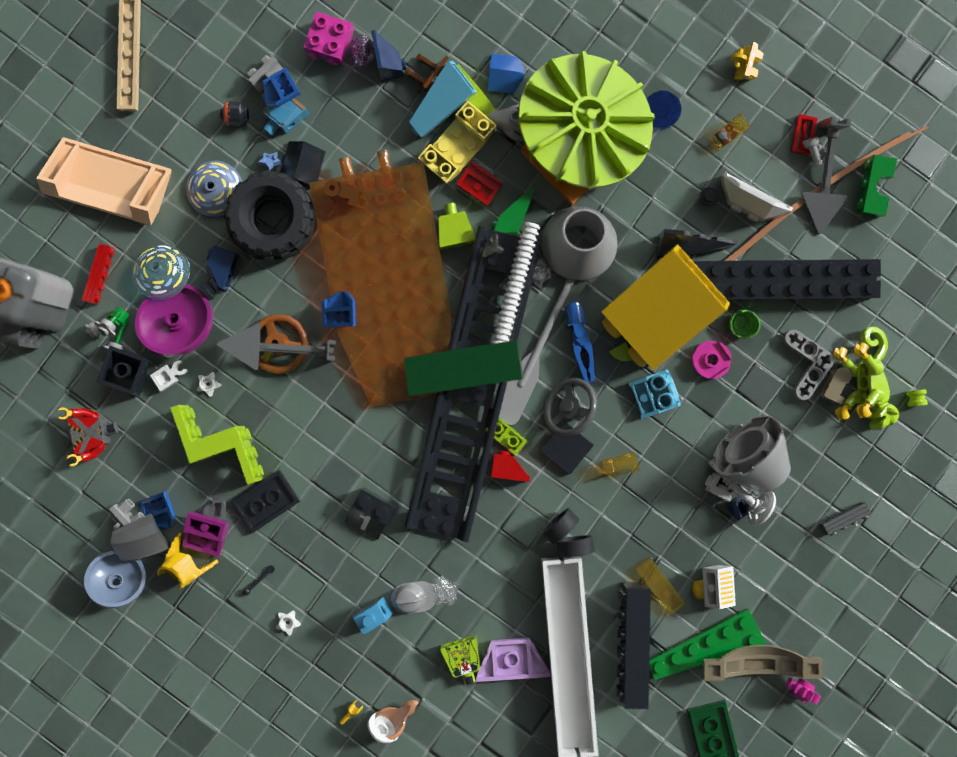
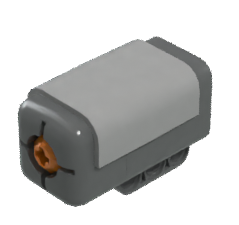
M0 258V320L3 321L0 329V340L18 346L40 348L47 331L59 332L65 325L75 294L71 283L54 274Z

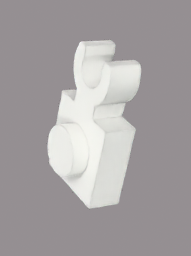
M182 361L174 362L172 368L169 365H165L150 375L161 392L178 382L177 375H185L188 372L187 369L178 370V366L183 363Z

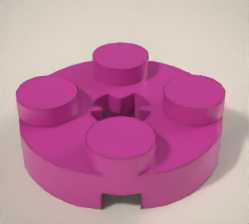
M716 341L703 342L696 347L691 356L693 368L700 376L706 379L722 377L730 368L731 353L723 343ZM708 355L716 357L714 365L712 363L708 364Z

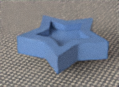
M277 152L272 154L264 153V158L258 162L259 165L266 166L269 171L273 166L281 165Z

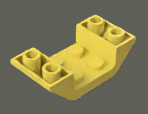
M467 100L455 114V120L433 145L429 144L418 159L445 183H448L459 175L482 149L497 125Z

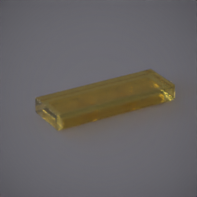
M648 557L635 568L670 615L686 604L651 557Z

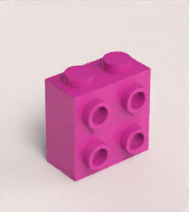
M316 11L304 44L306 53L310 58L316 60L321 58L331 65H343L354 33L353 24Z

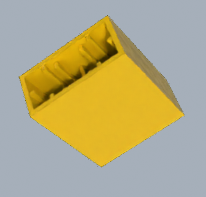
M677 245L602 311L606 317L602 324L614 338L622 335L632 346L628 349V354L638 366L644 367L648 364L652 370H655L728 309L730 303L680 246Z

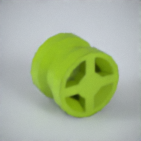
M926 389L906 391V395L909 397L907 406L928 405V401L925 399Z

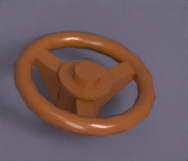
M274 314L266 316L257 322L261 325L260 331L264 326L267 328L268 336L265 343L309 346L307 332L301 323L291 316ZM274 322H285L293 326L300 335L301 343L289 341L285 334L278 333ZM265 351L262 359L259 356L258 367L268 373H288L300 366L307 354L299 353L296 359L288 365L276 367L268 365L274 355L280 356L286 352Z

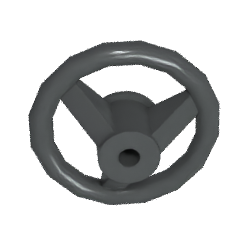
M580 378L566 379L558 383L549 392L545 401L544 417L547 426L554 434L561 437H573L585 431L592 423L597 412V397L593 387L587 381ZM573 385L582 387L588 393L590 399L589 409L580 401ZM562 389H565L566 397L560 403V413L552 419L551 410L554 399ZM574 420L582 421L579 426L573 429L564 430L557 427Z

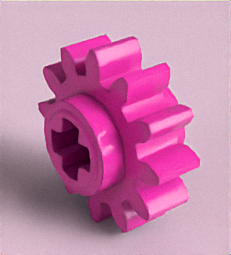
M789 677L785 684L787 688L792 690L791 695L803 703L807 704L810 701L817 704L821 698V695L814 691L815 686L802 678H799L797 681Z

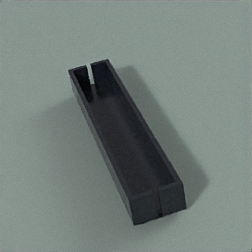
M881 259L693 261L727 300L881 298V280H877V277H881Z

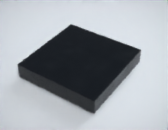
M568 423L559 426V428L564 430L573 429ZM580 433L573 437H561L553 434L540 451L568 474H571L594 444Z

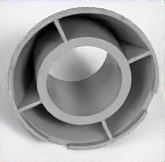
M576 206L561 210L548 221L542 234L541 248L547 264L553 271L567 279L585 281L598 277L610 267L615 258L618 243L612 224L603 214L588 207ZM573 226L587 227L596 235L598 245L590 249L577 248L568 241L565 231Z
M758 416L751 418L752 422L743 426L740 423L723 437L714 451L713 458L715 462L713 467L723 477L758 492H768L785 482L790 474L791 465L783 427L780 422L771 416Z

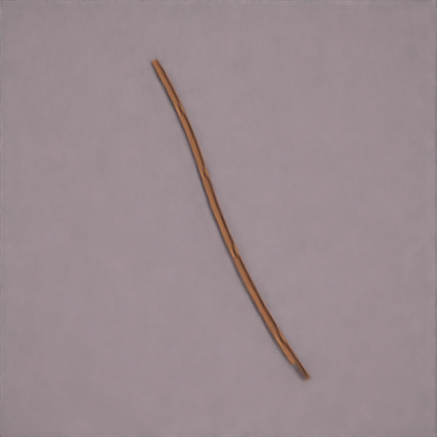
M925 126L913 133L907 132L872 151L832 176L831 184L864 164L869 156L879 155L928 129V127ZM821 185L816 187L811 192L820 193ZM803 198L791 206L793 209L789 214L775 218L725 261H734L772 228L805 203Z

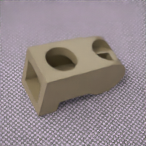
M847 368L832 370L818 396L834 405H841L844 397L840 396L845 384L849 383L852 378L850 370Z

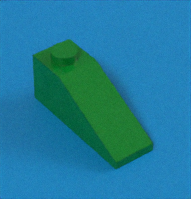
M531 187L506 209L498 220L495 219L491 230L517 236L535 188Z

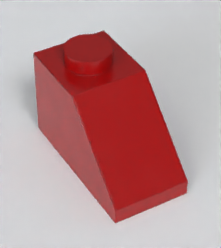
M498 450V454L494 453L491 477L530 482V477L514 456L509 455V451Z

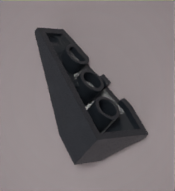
M664 229L657 237L655 258H660L661 260L677 245L690 257L734 247L737 245L738 240L722 237L707 239L705 234L690 236L688 231Z

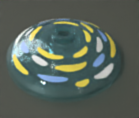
M155 245L146 249L137 257L132 268V280L137 290L144 296L155 300L167 299L178 294L185 287L190 275V266L187 258L179 249L170 245Z

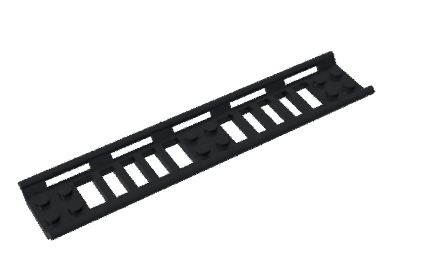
M483 226L477 227L447 351L463 349L466 346L488 345L467 340L470 328L496 333L494 329H497V327L475 322L472 319L475 309L501 315L499 311H502V308L478 303L477 298L479 291L504 296V293L506 294L507 291L505 289L482 284L481 282L485 269L509 275L512 274L510 270H513L512 264L515 263L513 259L516 258L515 252H518L516 248L519 246L518 241L521 240L519 236L490 230ZM536 240L534 242L535 247L532 248L533 253L530 255L532 259L529 260L530 265H528L529 270L526 272V281L523 284L522 295L519 296L521 299L520 301L518 300L517 312L514 314L516 318L510 341L518 340L542 243L541 240ZM482 247V248H483V251H482V255H481V260H480V264H479V268H478V272H477L475 284L473 285V284H472L473 276H474V272H475V268H476V264H477V260H478L480 248ZM467 303H468V304H470V305H469V309H468V313H467V317H466V321H465V325H464V329H463L461 341H458L459 334H460V330H461V326H462V322H463V317H464V313H465V309H466V305H467ZM507 382L499 383L493 409L491 404L496 384L450 390L447 397H444L445 391L437 392L407 514L406 528L420 529L457 538L463 542H469ZM453 399L484 406L481 422L449 414ZM439 416H442L434 452L431 453ZM447 421L479 428L477 440L445 433ZM488 427L480 464H477L485 429ZM443 440L475 447L472 459L440 451ZM438 458L470 466L468 476L464 477L436 470ZM429 472L420 509H417L425 473ZM434 477L465 484L462 499L431 492ZM473 483L475 485L465 521L463 520L471 486Z

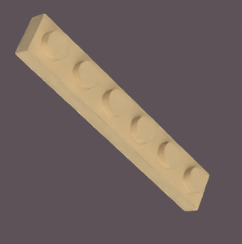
M119 0L117 109L119 111H138L141 0Z

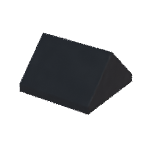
M289 141L280 173L289 175L300 184L316 188L326 151L305 141Z

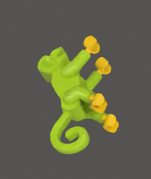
M872 326L861 331V346L856 344L854 349V355L862 357V361L858 365H854L849 358L845 357L847 349L844 347H840V350L836 348L833 353L834 359L842 361L841 365L850 370L852 377H857L858 391L852 392L842 404L843 406L835 410V413L839 420L842 418L846 420L850 417L848 410H851L855 404H862L856 407L859 417L862 418L864 416L872 419L869 424L871 430H881L886 426L896 423L899 419V412L895 406L888 403L890 390L883 371V363L881 362L888 349L887 337L881 329ZM870 334L876 336L877 339L870 340ZM878 345V349L873 357L866 353L868 348Z

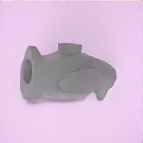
M519 105L491 111L488 114V118L498 128L503 130L509 138L516 141H524L519 136L521 131L517 123L519 120Z

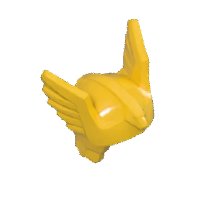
M180 532L171 543V547L165 556V562L157 571L158 575L167 572L171 577L180 582L178 591L218 563V560H215L200 568H196L189 554L179 553L182 533Z

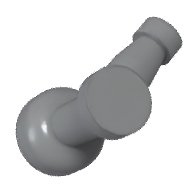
M818 136L802 142L803 146L810 150L814 161L812 163L813 167L825 163L822 158L826 156V148L818 151L816 146L819 144Z

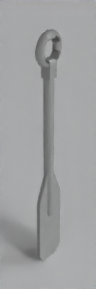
M569 278L566 280L533 351L521 361L524 379L507 382L499 418L509 425H514L519 421L538 381L540 352L575 279Z

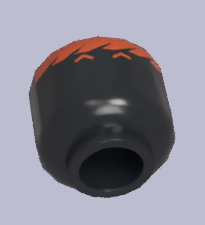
M228 101L224 104L223 108H220V119L224 120L228 127H243L246 122H249V108L243 102Z

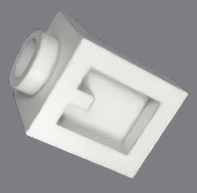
M717 473L709 475L705 482V490L726 501H731L733 494L728 492L729 488L721 484L716 486L721 475Z

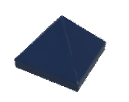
M741 497L731 502L728 511L737 520L742 519L748 514L744 500Z

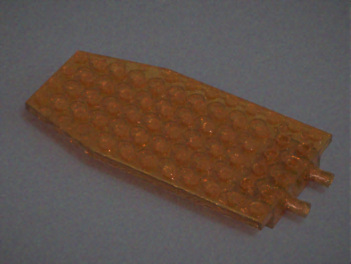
M383 150L384 159L381 151L376 152L380 169L376 171L353 174L351 157H345V160L343 158L339 159L342 172L341 177L309 183L330 295L347 291L355 299L356 326L337 328V332L371 407L437 395V393L409 396L404 358L447 351L451 330L452 314L424 163L391 167L389 150ZM337 180L361 187L363 192L358 209L350 207L348 205L349 200L328 197L323 189L325 182Z

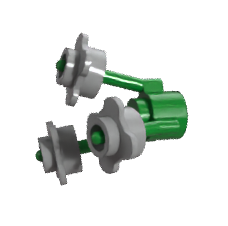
M117 306L101 322L92 321L89 324H85L87 336L97 337L98 339L100 335L114 337L116 335L114 332L115 326L119 327L121 324L122 326L115 343L109 341L107 346L103 345V347L107 349V352L109 346L123 350L124 346L119 345L126 326L129 324L127 318L130 315Z

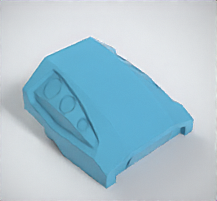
M668 369L628 383L639 406L641 419L680 406L679 394Z

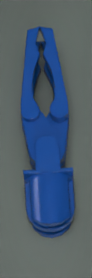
M573 302L565 309L566 327L572 328V353L581 379L590 383L595 380L592 344L585 328H583V324L587 323L583 308L579 303ZM581 347L587 355V370L580 358Z

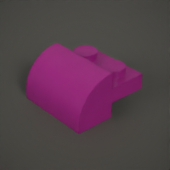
M192 511L188 512L184 526L185 536L182 546L220 557L225 537L229 531V522Z

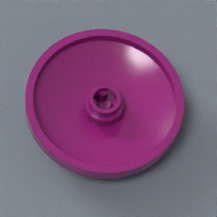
M175 284L163 286L155 291L167 290L165 293H151L141 303L135 318V330L141 343L154 354L163 357L182 356L198 348L208 337L213 325V310L205 295L193 286L178 284L174 288Z

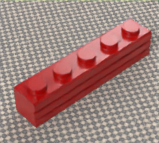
M99 243L82 297L83 301L96 305L100 302V295L104 290V282L108 277L107 272L111 267V259L115 254V248Z

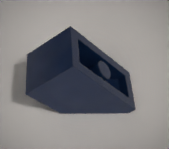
M214 245L208 252L207 264L218 287L228 291L240 255Z

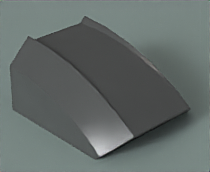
M152 514L112 532L111 546L121 561L144 559L169 550L167 539L162 535Z

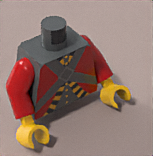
M87 408L57 409L65 411V416L57 417L58 419L62 420L70 416L67 420L74 454L69 455L66 460L73 458L75 463L70 464L69 467H75L78 462L83 463L97 458L105 450L106 445L111 442L110 435L118 433L117 423H107L106 418L100 417L98 412Z

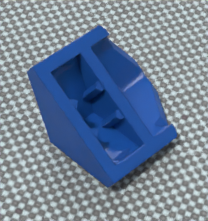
M491 54L488 92L514 94L524 79L525 70L517 56Z
M286 67L263 80L264 101L268 107L278 108L300 95V91Z
M347 291L337 292L322 301V328L356 326L355 299Z
M166 491L138 502L145 516L152 514L158 528L167 529L174 526L175 513Z

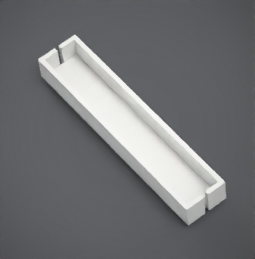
M580 556L562 558L561 561L559 557L541 558L558 757H577L575 751L577 747L580 757L598 756L582 558Z

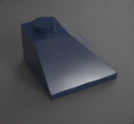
M372 30L371 34L382 81L404 77L403 70H406L404 58L400 59L399 51L378 32Z

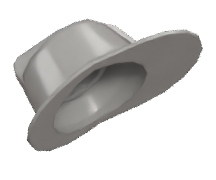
M426 581L398 585L391 594L393 607L402 614L425 612L430 610L437 601L436 589Z

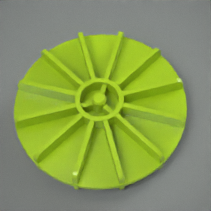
M581 51L579 54L552 58L541 66L526 84L519 103L518 127H520L522 138L530 152L528 155L530 159L534 158L544 170L555 177V181L561 180L574 186L586 187L587 190L609 186L620 182L632 174L642 163L649 151L653 131L652 121L655 119L654 114L651 113L648 101L641 90L643 84L641 82L637 84L627 72L617 66V60L610 62L597 56L587 55L586 51Z

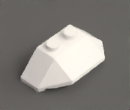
M726 172L720 178L727 204L731 206L730 209L737 213L743 212L747 214V218L754 222H763L784 216L793 209V207Z

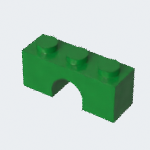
M872 155L865 160L863 170L865 171L864 178L861 179L859 186L861 194L856 201L857 214L873 217L886 216L890 197L879 194L876 185L879 179L888 180L894 178L897 158Z

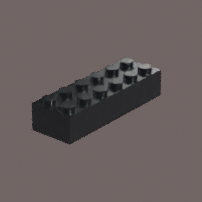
M622 582L621 587L618 588V598L621 599V607H618V618L621 620V626L617 627V636L620 638V646L617 645V657L620 658V665L616 667V674L619 677V685H616V696L619 697V702L622 703L624 709H649L651 588L644 582Z

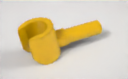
M357 700L353 701L348 707V712L340 720V724L343 725L351 716H356L363 709V706L360 708L355 706Z

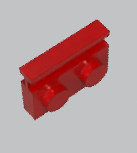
M471 162L456 185L488 207L502 187L503 182L474 162Z

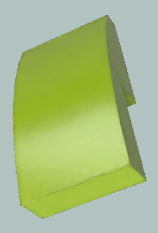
M501 418L498 419L494 438L516 456L528 441Z

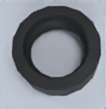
M567 508L543 530V535L552 544H555L577 525L579 518L570 508Z
M592 535L567 537L557 542L558 555L561 558L578 557L595 552Z

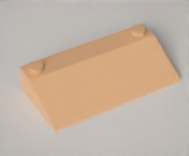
M63 137L36 179L42 194L152 225L159 212L172 170Z

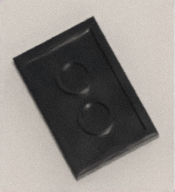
M281 470L276 471L231 501L251 533L256 532L301 502Z

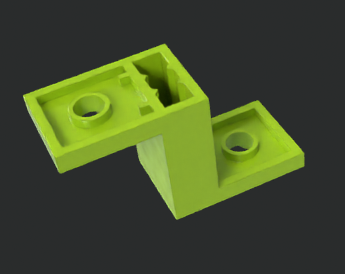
M189 405L171 407L189 463L201 462L236 450L247 484L263 480L264 471L262 466L257 463L256 458L258 454L255 447L251 446V434L248 428L245 429V426H235L200 439L202 433L199 426L195 424L194 410Z

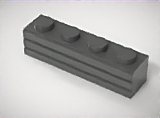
M860 502L821 522L820 525L825 534L832 536L837 533L836 531L844 530L848 525H854L858 523V520L868 518L871 511L867 503Z

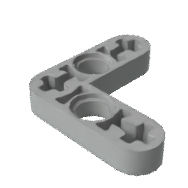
M790 330L783 335L784 344L811 362L793 389V394L797 399L807 400L813 395L832 367L834 357L829 351L801 332ZM795 334V340H797L798 342L804 340V342H802L801 344H798L797 342L790 343L789 341L791 340V338L789 337V335L791 336ZM806 344H810L813 347V352L810 355L804 352ZM821 357H827L826 361H828V363L822 364L820 368L815 367V365L820 366V364L822 363V359H820ZM812 370L818 373L816 381H812L809 378V373ZM807 383L813 385L812 387H806V395H800V388H804L807 385Z

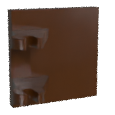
M421 54L416 56L419 62L432 70L426 80L410 69H406L404 73L421 85L417 90L419 94L422 91L427 92L436 80L434 77L439 76L446 65V61L449 59L447 55L437 65Z

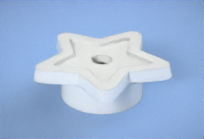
M214 372L208 376L198 375L200 382L197 391H205L211 397L214 389L221 387V384L215 380Z
M291 611L288 614L278 613L280 621L276 629L286 631L290 636L293 628L301 625L295 619V611Z

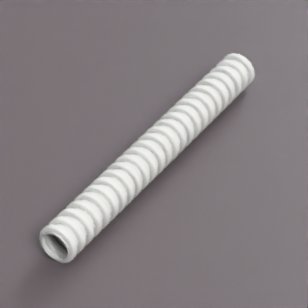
M531 222L523 223L524 228L521 230L523 233L520 234L521 240L518 241L519 246L516 248L518 252H515L516 258L513 259L515 263L512 264L513 270H510L512 274L509 276L510 281L507 282L508 288L505 289L507 292L506 294L504 293L505 299L502 300L503 305L500 307L502 311H499L501 315L497 318L499 322L496 323L497 329H494L496 333L493 335L494 340L491 341L492 344L510 340L508 336H511L510 330L513 329L511 325L514 324L513 318H516L514 314L517 312L516 307L519 306L518 300L520 301L521 299L519 296L522 295L521 289L524 288L523 283L526 281L524 277H527L526 271L529 270L527 266L530 265L529 259H532L530 255L533 253L532 248L535 247L534 242L537 240L535 238L538 236L537 230L540 229L537 224Z

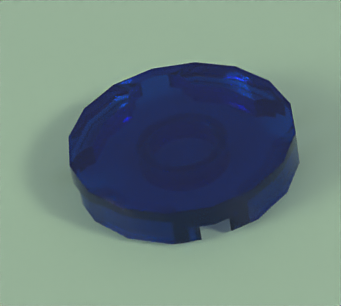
M660 90L652 93L647 98L651 113L655 117L652 121L654 128L667 129L678 121L682 106L675 94Z

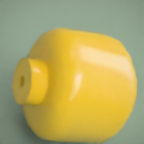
M703 579L694 581L692 585L694 597L697 599H704Z

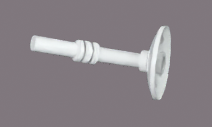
M712 459V460L708 463L713 469H714L713 464H714V462H715V459ZM721 476L722 482L749 505L747 518L750 524L759 526L771 516L776 504V496L772 491L760 492L755 498H752L737 482Z

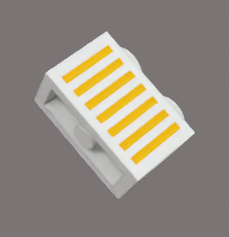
M715 565L703 568L705 607L723 609L735 606L733 567Z

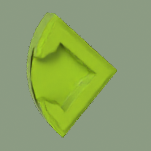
M626 342L609 351V354L619 361L632 360L628 354L629 347Z

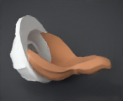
M408 700L401 708L387 707L374 713L368 721V730L371 736L379 743L396 741L405 728L406 718L414 713L418 701Z

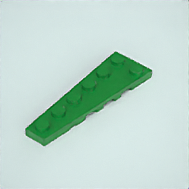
M746 608L651 657L649 670L654 679L657 680L703 665V659H720V656H725L737 648L750 645H765L766 642L749 609Z

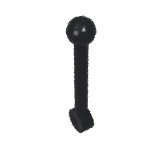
M273 565L268 566L265 573L248 588L243 589V594L249 595L250 591L269 573L275 571V567Z

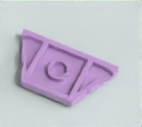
M530 637L491 640L476 676V682L551 676L549 669Z

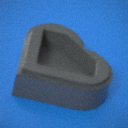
M216 498L211 504L203 508L202 514L225 521L227 502L223 498Z

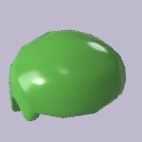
M742 309L731 315L729 330L734 336L750 339L758 334L760 319L754 312Z

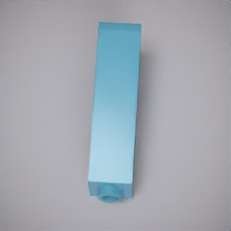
M454 61L446 63L409 123L412 125L411 129L415 135H420V137L427 136L477 93Z

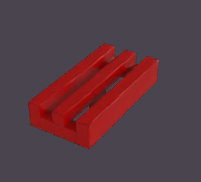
M802 114L797 116L790 153L805 154V156L811 155L809 149H803L802 142L805 141L808 121H811L808 139L815 136L817 117ZM802 120H804L799 148H797Z

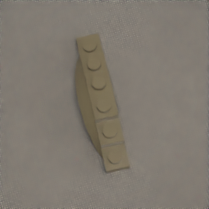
M750 645L732 650L725 656H720V659H703L704 681H724V678L749 674H777L796 676L802 679H822L823 659L821 657H804L794 651L776 646Z

